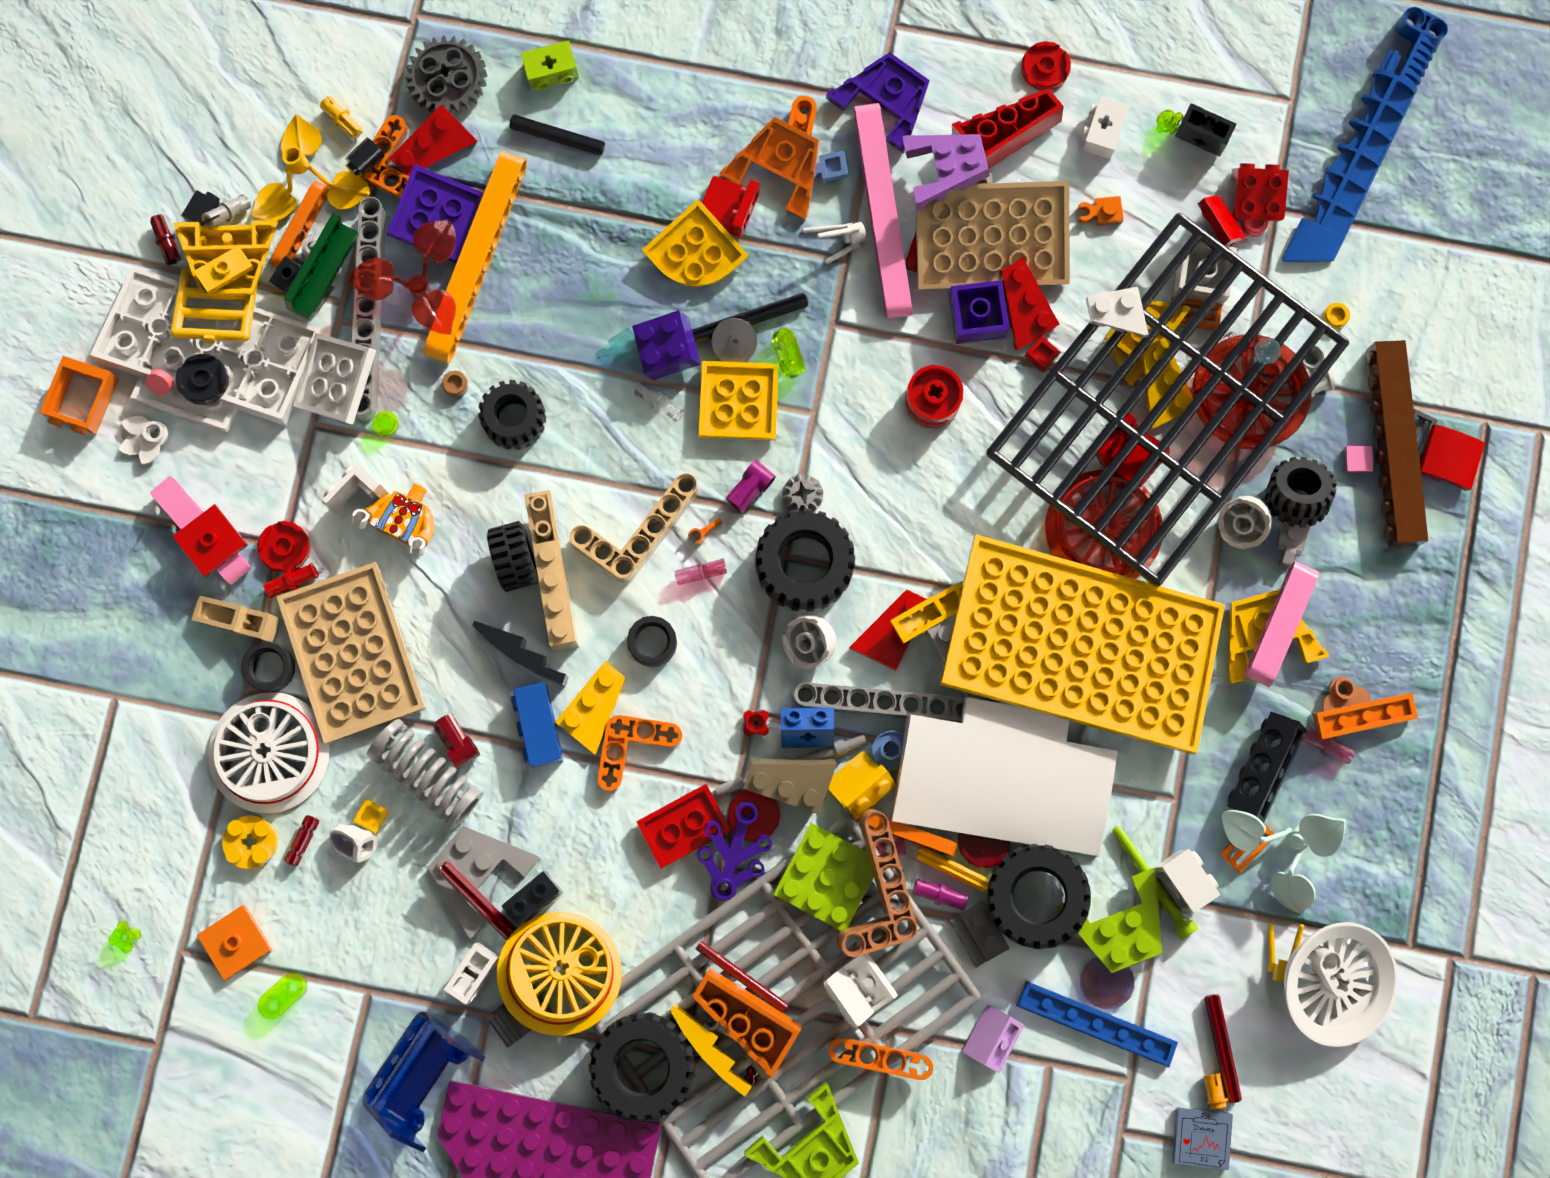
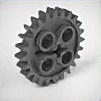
M443 35L441 42H437L433 37L432 45L424 41L425 49L423 51L419 48L415 49L418 56L409 57L413 65H406L409 74H406L405 78L409 82L407 87L409 92H412L413 100H418L417 102L420 107L426 105V109L430 113L434 108L437 109L442 104L450 113L452 109H455L458 114H461L460 107L464 106L467 110L470 109L469 101L478 103L475 95L483 96V91L480 87L487 86L484 78L488 75L486 69H484L486 67L485 62L480 60L482 58L479 51L475 52L473 44L467 46L465 39H462L458 44L455 36L451 38L450 42H447L445 35ZM454 58L460 59L457 63H449ZM436 66L434 70L426 71L428 67ZM461 80L467 81V83L463 86L457 85V83ZM443 88L442 92L433 93L435 89Z

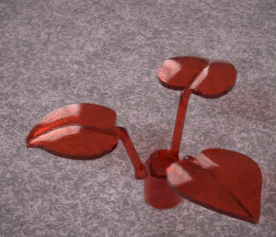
M448 220L433 221L421 225L416 230L413 237V245L418 253L425 255L421 275H414L408 282H405L399 277L393 276L394 266L390 261L383 258H371L356 267L350 276V285L368 299L382 300L392 293L394 289L393 281H396L405 289H409L412 297L415 299L412 304V313L415 320L430 331L450 335L456 315L455 300L451 294L444 290L436 289L431 291L427 281V268L429 257L434 262L442 263L452 255L456 244V233L453 224Z

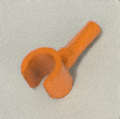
M717 518L701 530L693 528L689 531L688 536L691 537L696 532H699L701 537L694 544L700 545L705 541V535L720 525L722 521L720 518Z

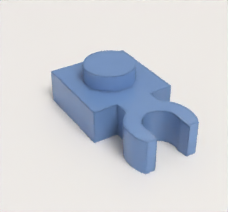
M843 150L819 156L820 163H816L814 182L820 176H822L824 183L849 177L846 156Z

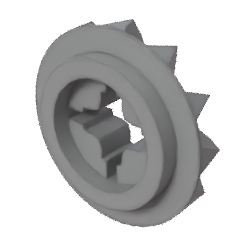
M798 474L789 478L782 492L784 504L790 511L795 509L797 512H803L804 509H811V512L816 511L823 501V488L819 480L810 474ZM801 484L805 491L811 492V494L807 495L806 504H804L800 496H793L799 493Z

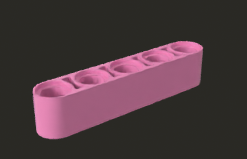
M168 476L150 492L152 497L180 529L203 513L200 507L171 476ZM238 553L219 567L217 571L230 585H233L251 569V566Z
M1296 561L1291 564L1246 667L1245 677L1267 687L1273 684L1318 580V571Z

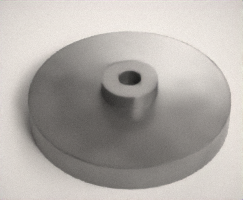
M726 319L719 323L712 333V349L715 355L723 362H746L753 356L757 348L756 332L748 322L742 319Z

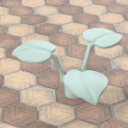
M1227 810L1222 814L1225 833L1229 841L1240 850L1254 851L1258 848L1259 841L1266 843L1288 836L1289 845L1296 849L1297 853L1288 870V874L1277 872L1273 876L1271 882L1272 891L1276 899L1293 912L1303 913L1315 900V888L1305 876L1300 874L1294 875V869L1308 846L1317 856L1328 857L1333 855L1343 842L1346 820L1320 814H1309L1303 817L1294 829L1287 828L1283 832L1263 837L1266 827L1256 816L1237 810Z

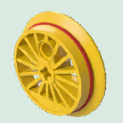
M546 913L523 923L506 941L497 965L498 990L507 1010L525 1027L549 1036L573 1035L597 1024L613 1006L621 985V962L613 941L599 925L573 913ZM559 927L558 953L548 928ZM564 927H568L576 931L564 954ZM540 931L543 932L550 953L533 936ZM581 932L590 937L578 950L572 952ZM528 941L544 958L521 947ZM594 942L600 949L599 952L590 947ZM581 956H588L593 964L585 967L579 963L578 959ZM522 957L539 965H524ZM600 958H604L606 967H597ZM556 966H559L561 970L566 969L563 976L559 972L555 973ZM528 973H541L530 978L528 976ZM591 974L606 975L605 983L601 984L586 976ZM545 980L535 990L533 989L532 984ZM578 982L601 992L594 1000ZM551 985L540 1007L537 996L547 986ZM571 987L589 1004L588 1006L579 1010ZM555 988H557L556 1014L545 1012ZM562 988L566 992L573 1013L562 1014Z

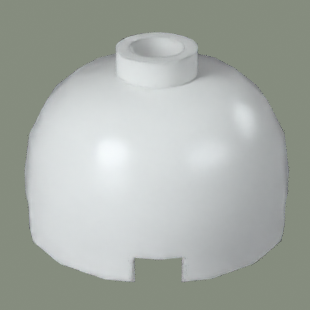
M1252 496L1237 497L1229 501L1220 511L1217 519L1221 531L1220 535L1230 546L1238 549L1259 546L1269 535L1272 527V514L1268 506L1258 498Z
M813 615L802 616L788 623V629L786 634L783 635L782 641L784 651L792 663L796 662L803 669H812L822 665L831 658L836 647V635L832 626L827 621Z

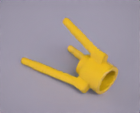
M1269 923V966L1267 971L1273 973L1272 980L1284 983V974L1288 961L1279 959L1278 964L1275 963L1274 925ZM1300 924L1290 956L1300 944L1304 930L1303 924Z

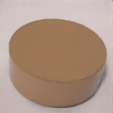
M453 370L444 375L442 387L447 395L461 397L467 392L469 382L462 372Z

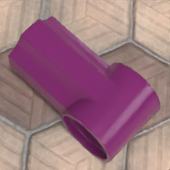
M754 460L743 473L740 482L727 495L726 500L736 510L743 513L760 493H764L770 487L776 475L758 460Z

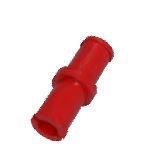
M310 563L293 572L290 570L286 571L284 576L264 583L263 586L266 594L271 599L288 590L294 591L298 589V586L319 578V574L314 564Z

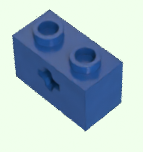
M834 707L781 708L782 748L834 747Z

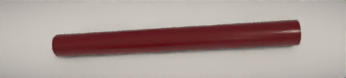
M700 941L695 948L703 956L784 1013L789 1004L703 941Z

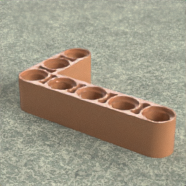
M867 809L860 815L859 825L885 917L846 928L838 934L837 945L839 949L850 957H858L909 941L917 933V923L889 821L886 815L874 809ZM877 815L879 825L875 829H870L868 821L872 816ZM885 842L886 851L882 855H877L875 851L877 844ZM888 868H892L894 872L893 877L889 881H884L883 872ZM899 894L901 897L899 905L891 907V897ZM903 920H907L908 927L906 931L898 933V924ZM881 928L882 937L877 941H872V932L875 929ZM855 936L857 938L855 947L846 949V940Z

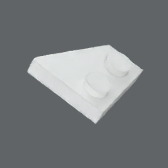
M1138 287L1086 297L1091 324L1101 327L1109 326L1113 330L1120 332H1131L1138 334V337L1141 338L1148 336Z

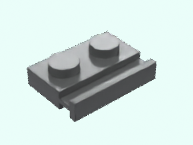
M983 901L949 920L975 968L1010 949Z

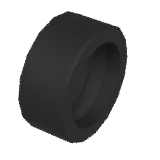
M647 616L637 620L629 629L627 644L631 655L637 662L644 666L657 667L667 663L673 657L677 648V637L675 630L668 621L657 616ZM651 626L662 629L667 635L668 640L664 652L654 657L644 655L637 647L639 633L646 627Z
M270 641L259 642L251 646L244 654L241 662V673L245 681L252 688L266 693L277 692L285 688L292 681L295 673V661L291 653L283 646ZM265 652L276 653L283 661L282 674L273 682H262L255 677L253 672L255 659Z

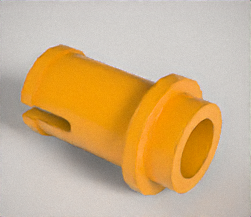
M1220 1073L1203 1076L1208 1096L1206 1104H1209L1210 1109L1226 1107L1225 1101H1228V1098L1224 1097Z

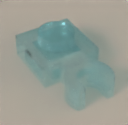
M627 327L607 341L610 346L609 349H600L596 352L595 356L597 359H600L602 356L609 358L603 364L605 370L610 369L616 359H619L623 364L638 354L634 334Z

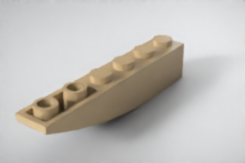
M551 491L525 494L550 647L553 651L578 647V637Z

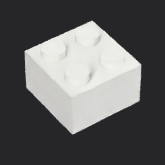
M1199 242L1177 269L1173 297L1179 293L1213 250L1205 243ZM1226 246L1235 254L1237 253V248ZM1220 256L1187 299L1205 301L1233 265ZM1232 284L1218 300L1217 304H1222L1223 306L1228 300Z
M1190 849L1176 851L1153 867L1157 877L1182 913H1195L1220 896L1217 890L1219 888L1217 881L1211 874L1207 875L1201 867L1203 861L1195 851L1191 852Z

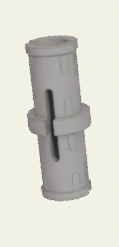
M240 194L229 202L223 201L219 203L217 208L202 214V221L212 218L211 221L204 225L212 229L224 221L229 222L235 219L237 214L251 208L250 201L241 204L249 198L244 194Z

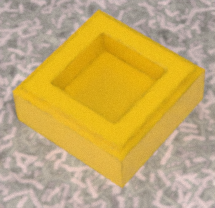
M365 798L352 822L374 834H378L390 811Z

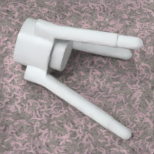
M862 222L802 229L803 233L824 232L817 234V238L842 235L845 244L850 243V246L825 260L826 264L837 260L852 250L860 249V243L866 241V232Z

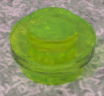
M382 411L374 417L372 426L378 435L388 437L397 431L399 422L392 412Z

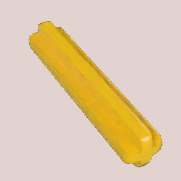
M925 847L919 849L916 855L918 861L983 893L988 891L987 886L990 879Z

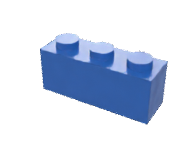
M545 682L515 688V696H511V703L514 712L518 711L520 721L516 722L519 737H524L526 747L522 748L524 762L529 763L530 767L536 768L564 761L548 685Z

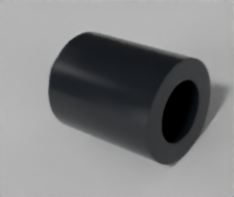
M366 137L345 158L348 162L345 166L354 176L361 175L364 177L385 157V154L370 138Z

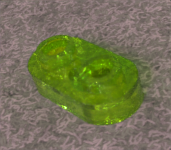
M781 328L772 335V345L775 349L781 372L788 378L794 379L804 373L805 364L796 336L790 329Z
M293 972L279 979L260 997L257 1005L260 1015L266 1019H275L282 1016L305 995L308 988L306 978L300 973ZM293 981L298 983L296 991H292L290 988V984ZM272 1000H276L278 1003V1007L275 1010L270 1008Z

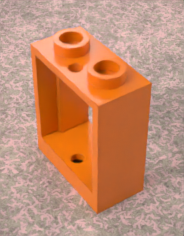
M62 356L40 413L48 418L46 422L57 427H62L65 424L71 426L70 430L81 435H86L87 432L97 434L119 378L111 371ZM74 374L102 383L86 422L58 413Z

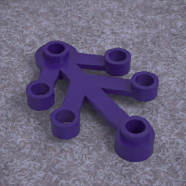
M742 801L736 807L735 813L738 821L730 848L721 834V827L718 822L709 821L704 827L706 835L713 840L725 862L722 873L713 860L714 854L710 847H700L697 851V857L705 865L713 879L710 884L711 894L720 901H727L732 898L736 893L738 885L753 877L763 875L765 868L758 859L751 860L747 869L735 875L733 873L737 865L760 852L769 851L772 847L770 837L766 834H761L756 838L755 843L741 850L748 824L753 823L758 816L756 806L750 801ZM744 807L751 809L748 815L741 814V810ZM710 826H717L718 828L714 834L709 833L708 829ZM762 839H767L768 845L761 847L759 842ZM703 851L710 852V856L707 859L700 857ZM758 864L761 866V869L758 872H753L751 870L753 865ZM721 883L728 884L726 890L721 891L718 889Z

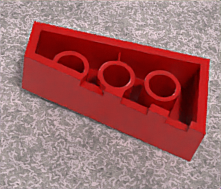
M1048 88L1018 99V102L1008 106L1004 104L996 107L995 111L984 115L982 113L974 115L972 119L961 123V121L952 123L951 135L980 134L988 169H990L1062 122L1064 106Z

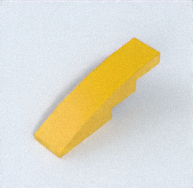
M963 581L954 584L890 620L903 644L956 614Z
M674 1004L670 1011L683 1034L698 1054L724 1081L743 1096H746L752 1084L731 1070L736 1059L714 1045L719 1034L713 1030H708L702 1022Z

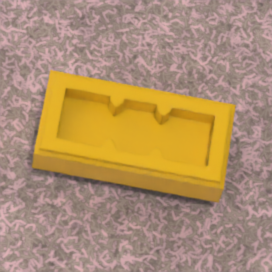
M238 245L193 272L208 295L253 270V266Z

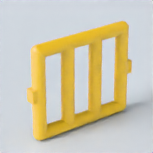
M190 267L182 268L170 331L171 336L174 338L204 339V343H215L216 340L248 341L250 339L257 287L254 295L201 296L198 288L189 287L190 278H194ZM187 298L244 301L243 311L186 308ZM184 318L241 321L240 331L182 328Z

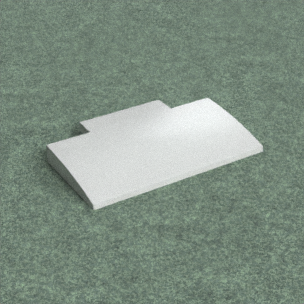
M131 266L90 354L95 362L138 376L139 379L130 398L135 402L227 433H229L238 410L286 426L294 409L293 403L315 333L322 334V330L254 307L250 339L246 342L216 340L215 343H204V339L174 338L171 336L170 331L179 281ZM187 298L186 308L243 311L244 303L236 300ZM184 318L182 328L240 331L241 321ZM197 354H210L219 359L225 365L229 375V385L224 395L216 402L207 405H197L187 401L180 394L175 383L176 371L179 366L181 368L188 357ZM152 370H163L172 377L174 386L167 395H157L147 387L146 377Z
M966 697L964 700L961 723L907 715L891 821L1023 844L1044 846L1046 844L1059 850L1099 856L1110 804L1118 751L1067 742L1069 720L1014 705Z

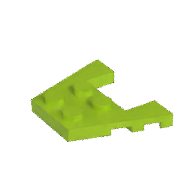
M1154 868L1131 876L1142 902L1141 904L1089 923L1087 918L1078 932L1079 936L1111 973L1162 954L1156 872ZM1064 903L1056 906L1059 912L1062 910Z
M826 1081L807 1096V1100L824 1120L783 1156L777 1153L763 1135L744 1151L746 1157L755 1160L767 1170L783 1178H843L859 1164Z

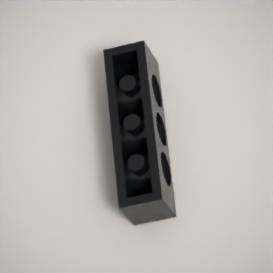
M1272 711L1269 717L1265 718L1262 722L1261 734L1257 742H1254L1250 748V758L1239 772L1238 784L1235 789L1231 790L1227 805L1230 810L1242 811L1256 816L1263 824L1307 731L1300 721ZM1281 739L1277 747L1271 748L1274 740ZM1264 763H1270L1267 770L1260 771V767ZM1259 786L1256 794L1249 795L1251 788Z

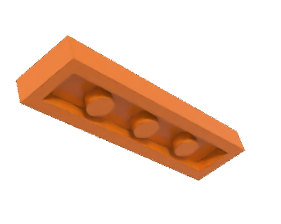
M1412 693L1312 713L1317 739H1326L1418 719Z

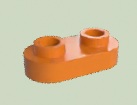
M806 95L797 97L792 103L788 124L811 136L817 113L815 100ZM807 109L809 112L802 114L800 110Z

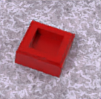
M1041 336L1024 356L1044 372L1060 355L1061 351L1044 336Z

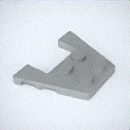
M463 826L428 866V869L467 936L473 939L487 921L438 873L439 867L444 862L450 861L479 889L503 860L526 877L541 858Z

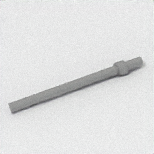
M864 735L846 741L841 739L834 742V747H827L795 759L824 760L836 755L841 757L848 754L850 750L867 745ZM744 777L715 786L717 796L719 797L742 789Z

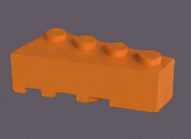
M709 968L692 997L716 1022H719L726 1029L728 1034L748 1052L747 1054L754 1061L760 1064L772 1079L799 1035L802 1025Z

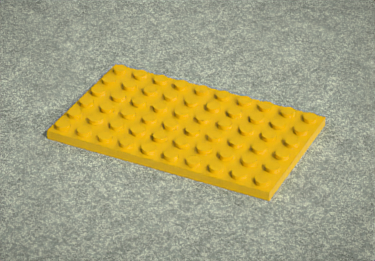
M976 534L972 541L940 685L1195 755L1198 753L1225 604L1161 586L1155 587L1151 583Z

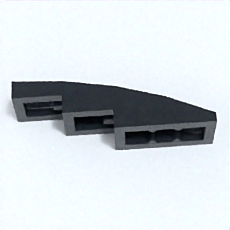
M477 621L473 622L472 626L496 649L512 661L544 679L564 687L566 686L569 677L565 673L545 667L548 659L544 655L524 649L527 642L524 637Z

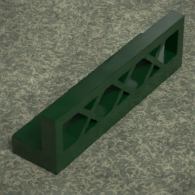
M334 212L331 214L283 298L287 310L310 321L359 236L358 231L342 224L340 215Z

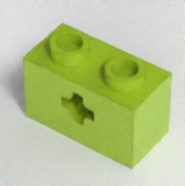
M569 40L521 52L531 90H545L550 85L558 83L568 84L574 79L579 78Z

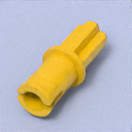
M327 96V99L324 98L321 101L320 108L333 119V124L340 126L352 138L357 139L363 133V128L350 116V112L347 109H343L331 96Z

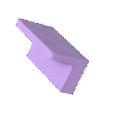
M987 1005L967 1041L963 1053L1000 1073L1025 1025L998 1009Z

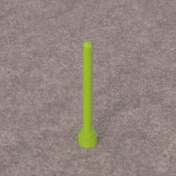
M1115 826L1112 830L1113 835L1139 872L1149 870L1150 867L1120 826ZM1156 877L1158 899L1176 923L1174 924L1175 932L1183 940L1199 928L1193 919L1189 920L1187 916H1183Z

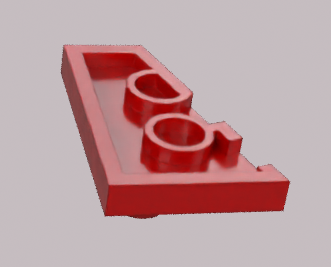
M440 104L389 159L405 175L410 176L414 164L426 168L478 140Z
M1020 258L999 271L1005 302H1007L1009 324L1013 332L1014 350H1019L1060 324L1024 258Z
M906 589L849 649L896 671L910 641L903 644L890 620L927 599Z

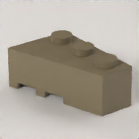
M750 758L742 786L743 789L819 814L837 763L834 759Z

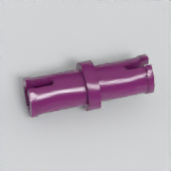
M919 878L916 879L912 895L933 900L936 905L940 906L942 903L964 911L968 901V894L948 889L944 884L938 886Z

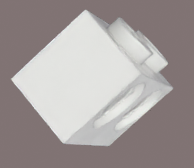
M474 943L444 990L465 1005L471 1004L498 964L499 956L482 944Z

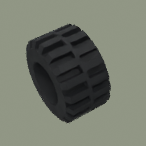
M509 380V384H505L504 381L498 382L499 387L495 388L492 385L489 388L491 392L489 394L484 393L482 396L484 402H480L478 407L480 409V413H478L479 420L481 421L480 424L489 439L493 440L497 446L503 445L504 449L510 450L511 447H514L515 450H519L521 445L525 444L527 448L531 445L530 441L532 439L537 441L540 438L538 433H543L545 429L543 423H546L544 405L531 386L528 388L526 383L520 381L517 384L515 380ZM510 404H521L526 407L527 414L520 424L507 427L499 423L498 417L504 407Z
M1292 457L1289 462L1283 460L1280 462V465H1276L1273 473H1271L1265 493L1266 505L1271 509L1272 516H1278V521L1281 523L1285 521L1289 523L1288 526L1294 527V525H1299L1300 528H1305L1306 524L1314 526L1317 521H1323L1325 515L1327 516L1337 490L1336 480L1333 479L1334 475L1331 471H1326L1327 466L1317 464L1318 461L1312 459V461L1307 460V457H1301V459ZM1291 489L1303 490L1309 495H1300Z
M516 521L488 529V547L501 588L505 592L537 584L536 564L526 530L522 523Z

